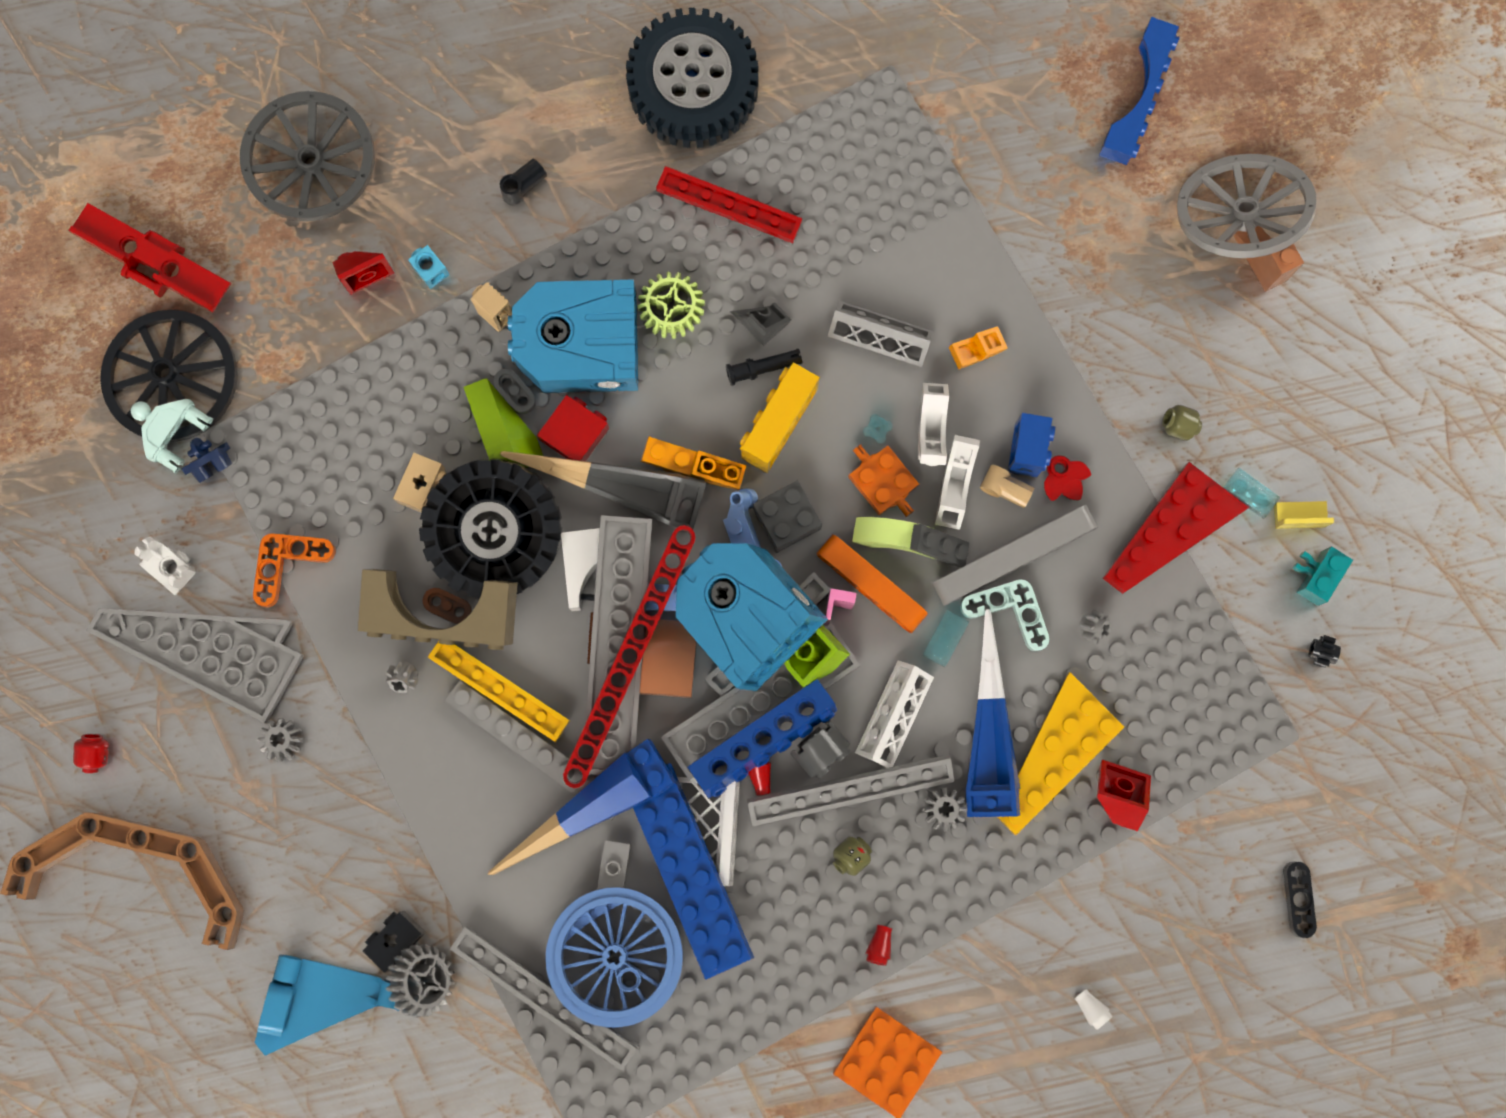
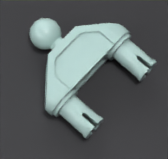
M190 399L177 400L156 406L152 412L146 402L138 401L132 405L130 410L135 420H146L141 427L146 458L151 462L163 464L175 474L181 470L177 465L183 466L185 460L167 450V445L182 422L187 420L205 432L209 426L201 422V420L210 425L213 421L212 417L195 408L194 402Z

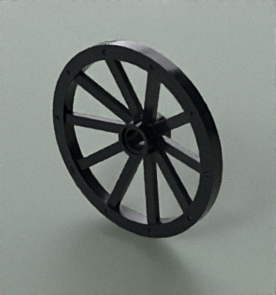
M161 310L145 314L133 320L115 336L104 355L100 381L103 398L112 415L125 428L142 437V425L133 421L134 418L130 410L127 414L124 412L115 392L151 381L136 402L143 401L147 403L159 387V406L167 403L168 388H170L176 400L186 399L177 385L180 383L217 400L206 414L213 418L212 424L210 425L201 420V422L211 428L224 415L231 404L236 390L238 371L235 355L229 342L213 324L190 312ZM172 322L164 356L161 357L147 328L160 323ZM181 323L190 324L205 331L173 358ZM140 333L153 361L148 362L122 352V350L134 336ZM211 338L218 345L223 357L222 360L180 365ZM118 359L149 370L148 373L114 383V372ZM169 368L168 375L161 377L162 371ZM225 368V378L221 393L182 376L184 373ZM191 423V425L179 428L170 442L187 440L200 435L203 431Z

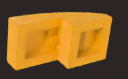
M998 326L978 332L973 337L953 343L948 347L958 370L1008 349Z

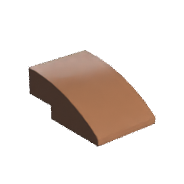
M659 619L643 654L640 694L692 698L697 641L680 621Z

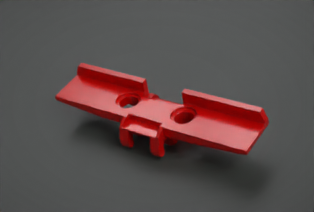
M87 203L74 225L68 230L73 235L124 263L121 269L122 277L137 281L153 290L154 294L160 298L167 289H170L213 313L231 285L229 281L182 256L185 252L184 247L167 240L152 230L143 234ZM131 241L136 242V250L132 253H126L125 245ZM140 263L153 268L159 274L154 273L152 275L153 279L135 269ZM177 265L179 267V271L175 276L171 277V274L176 269Z

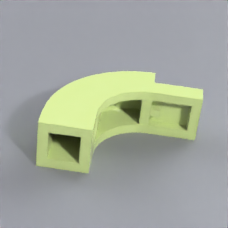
M856 517L853 543L869 548L905 550L926 556L910 550L913 526L917 523L878 517Z

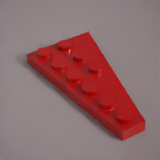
M1188 462L1106 572L1103 579L1123 594L1249 507L1191 462Z

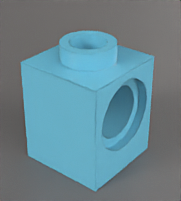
M428 245L415 250L411 258L408 259L412 268L429 289H432L450 275L444 264ZM425 262H433L431 268L422 269Z

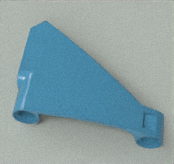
M279 955L273 979L267 991L255 1044L266 1056L371 1008L381 1006L397 1010L394 1008L395 1002H391L388 999L392 992H388L385 989L390 985V981L382 977L289 955Z

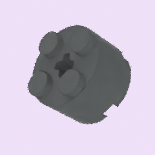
M831 720L825 723L827 725L825 729L818 727L797 745L800 748L798 752L792 750L790 753L810 777L822 778L831 770L829 765L835 760L840 762L851 753L848 749L850 743Z

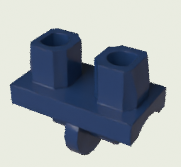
M199 438L193 439L190 442L191 450L187 453L189 457L196 456L198 459L192 461L181 470L185 475L191 472L195 479L201 483L214 475L207 465L209 461H211L217 472L224 470L232 464L226 453L230 449L229 444L225 442L209 452L208 448L212 446L209 440L204 442Z

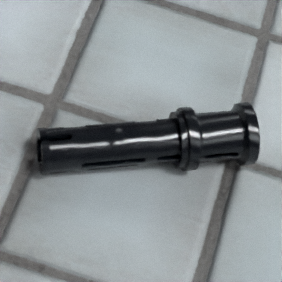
M797 348L796 350L755 361L748 358L745 362L735 365L726 364L729 383L731 386H734L736 382L751 379L752 381L758 378L760 374L790 367L793 362L797 365L803 364L802 356H799L800 350Z

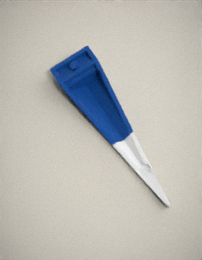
M986 609L976 720L966 786L967 817L1020 816V784L992 615L990 609Z

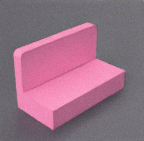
M831 588L825 612L828 620L824 625H829L833 606L852 610L857 593Z

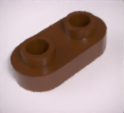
M431 588L423 596V606L427 611L454 624L461 623L472 613V607L466 600L440 588ZM436 597L441 598V603L438 606L433 605V600ZM463 608L464 614L460 617L456 616V610Z

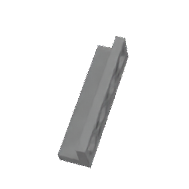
M839 301L828 337L922 367L934 331ZM837 322L847 323L851 331L845 334L835 331ZM863 330L871 331L875 339L871 341L862 340L859 332ZM889 337L893 338L899 346L894 349L886 348L882 340ZM912 345L923 348L920 358L909 355L906 348Z

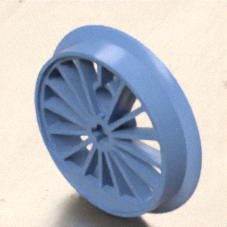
M626 888L599 889L576 899L556 920L546 947L547 975L559 1001L576 1017L601 1027H626L651 1017L664 1006L673 994L682 970V943L672 918L660 904L649 896ZM623 904L615 943L609 910ZM627 905L642 912L620 944ZM604 913L610 943L594 920ZM647 914L655 922L656 926L624 947L644 915ZM591 923L606 947L581 931V929ZM657 929H660L665 944L627 951ZM578 933L603 951L567 945L566 942ZM666 948L667 963L629 957L628 955ZM564 949L602 956L570 964H564L563 960ZM610 950L621 953L619 957L620 963H617L615 960L609 961L608 958L611 956ZM603 961L575 982L570 983L565 969ZM627 961L665 968L662 981L660 983ZM606 966L585 999L582 998L575 991L574 987ZM611 969L603 1008L589 1003V999L608 970ZM614 971L623 1009L607 1008ZM630 971L636 975L637 982L635 985L626 986L623 983L622 976L625 972ZM642 977L657 987L648 998H645L639 989ZM635 990L642 1002L635 1006L627 1007L625 992Z

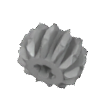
M278 718L277 724L272 720L268 721L270 729L261 728L260 730L265 734V738L260 737L257 739L258 742L265 743L260 748V751L263 753L268 752L267 759L269 760L276 756L277 762H283L284 756L288 760L293 759L292 751L298 753L301 751L296 746V742L302 743L304 741L303 738L296 737L301 732V729L298 727L293 729L294 721L289 720L285 723L284 718ZM278 736H284L282 737V739H285L283 745L277 744L279 743V741H276Z
M946 787L941 789V797L936 790H933L931 793L935 800L928 797L924 800L931 805V808L926 807L922 809L924 813L931 812V816L927 817L925 821L929 823L935 819L936 821L933 824L934 830H937L941 823L943 832H948V823H950L954 830L958 829L955 819L964 822L965 818L959 815V812H967V807L959 808L958 805L965 800L964 797L954 800L957 795L956 790H952L948 797ZM943 802L947 803L946 807H951V812L947 813L946 817H943V813H939L938 810L939 807H943Z

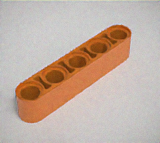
M832 534L816 553L824 563L907 632L912 634L928 615L922 606L836 535Z

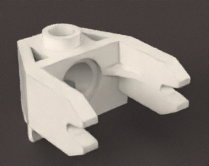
M151 536L143 539L142 542L144 544L141 547H136L134 553L137 557L143 559L139 565L176 595L196 573L195 568L188 563L191 559L182 551L178 550L175 552ZM176 562V571L170 574L169 566Z

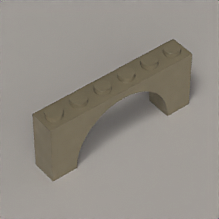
M362 569L358 631L367 632L368 637H383V634H391V639L406 640L407 636L415 637L416 642H431V639H439V644L455 645V641L464 642L463 646L479 647L480 643L488 644V649L504 650V646L513 644L518 582L484 581L481 597L472 613L461 623L445 629L429 626L410 613L399 594L396 578L397 571Z

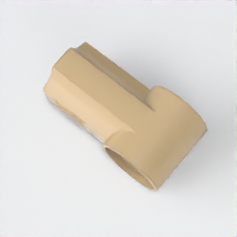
M996 465L989 467L980 485V489L993 497H1002L1022 508L1026 507L1035 489L1012 477L1007 470Z

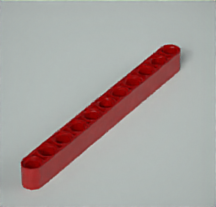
M679 526L671 534L567 762L563 779L565 784L571 788H579L586 782L692 549L696 537L695 532L689 526ZM679 531L689 533L690 542L688 544L682 545L677 542L676 535ZM675 554L678 556L680 563L677 568L672 569L666 565L665 559L667 555ZM657 578L667 579L669 582L667 591L659 592L656 590L654 584ZM648 601H654L658 605V612L654 616H648L644 612V605ZM639 624L644 625L648 632L647 636L642 640L636 639L633 635L634 627ZM631 648L635 650L637 657L633 663H625L623 661L622 653L625 649ZM616 672H621L626 676V682L621 687H615L611 683V677ZM610 696L614 698L615 706L612 710L606 711L601 708L600 701L603 697ZM594 720H599L604 724L603 732L597 735L589 730V725ZM584 744L592 746L594 750L592 756L582 758L578 753L580 746ZM579 769L583 774L581 780L571 782L567 777L569 770Z

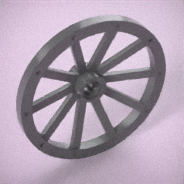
M316 91L287 94L267 104L249 123L240 147L241 172L251 193L265 208L274 214L295 221H318L332 217L347 209L366 189L372 176L375 162L372 136L358 112L340 98ZM308 105V139L306 145L283 111L295 106ZM317 105L337 110L340 114L316 146ZM277 115L298 147V150L296 151L261 135V130ZM348 118L357 128L361 138L324 152ZM255 142L270 147L295 160L252 165ZM363 147V160L360 171L325 162ZM315 157L314 162L306 164L309 158ZM297 168L268 194H265L260 188L254 175ZM326 170L356 180L338 198L322 172ZM304 175L298 208L289 207L275 201L276 198ZM316 176L332 202L320 207L307 208L312 179Z

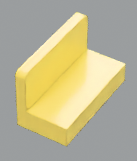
M1327 501L1276 502L1274 504L1275 529L1326 528L1334 523V518H1328Z

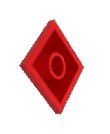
M346 252L332 262L340 282L350 295L394 274L383 253Z
M1102 759L1100 762L1097 798L1112 823L1138 831L1149 811L1151 775Z

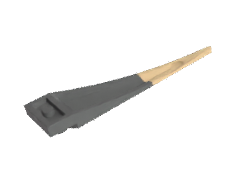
M507 451L500 453L505 458L565 480L674 527L685 525L694 529L706 486V481L683 476L680 473Z

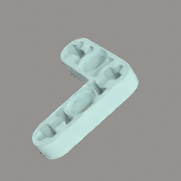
M1016 580L969 595L961 602V612L969 619L985 615L984 605L978 607L974 614L972 610L966 609V606L969 605V600H972L973 604L982 602L983 600L980 596H984L985 605L990 609L991 613L1013 607L1027 648L1037 652L1045 649L1049 644V634L1033 588L1026 580ZM1017 585L1027 590L1024 594L1025 602L1029 599L1031 600L1030 604H1025L1020 608L1018 604L1022 603L1021 596L1014 594ZM993 592H998L1003 596L1002 605L994 606L991 604L989 597ZM1029 608L1035 612L1036 618L1033 622L1028 623L1023 620L1022 612L1024 609ZM1037 623H1039L1040 628L1035 629L1036 634L1043 637L1039 647L1036 643H1031V639L1034 637L1033 631L1027 632L1026 628L1033 627Z

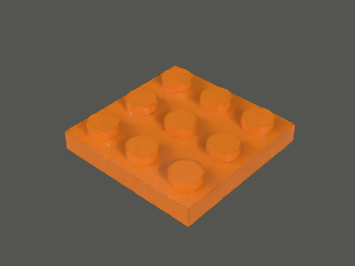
M875 1006L833 1074L894 1117L901 1118L942 1054V1051Z

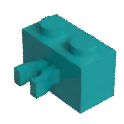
M1332 546L1323 550L1316 561L1306 551L1302 552L1299 557L1304 559L1308 566L1303 567L1296 563L1292 569L1299 573H1306L1307 576L1296 593L1317 606L1327 603L1353 562V559Z

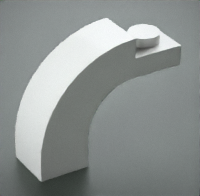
M923 383L918 460H920V463L929 466L946 465L948 384Z
M958 435L954 436L943 476L935 525L960 530L966 509L970 478L980 440Z

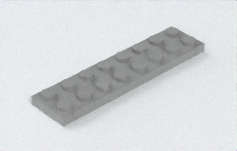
M832 623L826 626V628L850 655L832 673L819 679L824 689H827L860 667V664ZM784 663L757 691L737 689L735 687L661 736V739L688 780H691L694 777L688 769L689 765L804 687L787 670Z

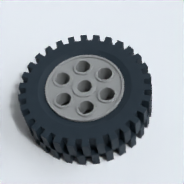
M696 7L689 8L688 15H683L682 8L675 10L676 17L671 18L669 12L662 14V23L657 18L651 21V31L646 26L641 30L642 39L636 36L633 41L634 49L630 48L629 61H626V80L633 111L635 114L638 113V119L642 125L646 123L647 130L651 134L657 131L658 139L664 141L666 136H669L671 145L677 146L678 139L682 140L683 148H690V141H696L697 148H703V140H709L710 146L717 144V136L720 135L722 141L729 138V130L734 134L738 132L739 122L744 125L748 120V113L752 114L754 110V102L757 101L759 75L755 48H751V40L748 36L744 38V30L740 26L734 30L733 20L728 18L723 23L721 13L716 12L714 18L710 17L709 9L703 8L702 15H696ZM679 51L687 52L684 56L676 55ZM703 52H709L712 55L709 57H702L700 54ZM666 70H671L674 72L670 76H665L662 74ZM690 70H693L697 72L698 75L695 77H690L686 73ZM718 72L721 73L723 76H721L720 78H714L711 75L713 73ZM676 91H683L685 93L680 97L673 95ZM701 92H707L710 94L708 97L701 98L698 96V94Z

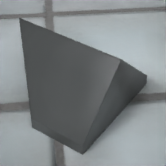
M775 302L771 306L730 311L763 346L792 320Z

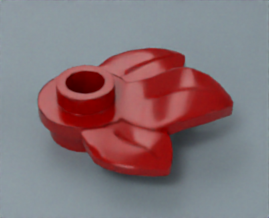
M1062 455L1054 456L1051 458L1050 465L1047 466L1048 476L1044 481L1045 493L1051 501H1055L1061 494L1068 499L1079 501L1083 495L1081 480L1089 478L1092 473L1087 465L1081 461H1070ZM1055 465H1061L1063 467V472H1057L1055 470Z

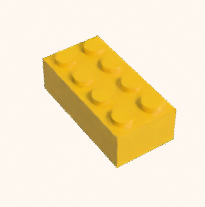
M794 362L790 368H784L778 379L780 382L777 390L773 388L766 398L765 410L758 411L753 420V430L751 433L747 431L740 442V450L744 461L768 474L816 394L820 377Z

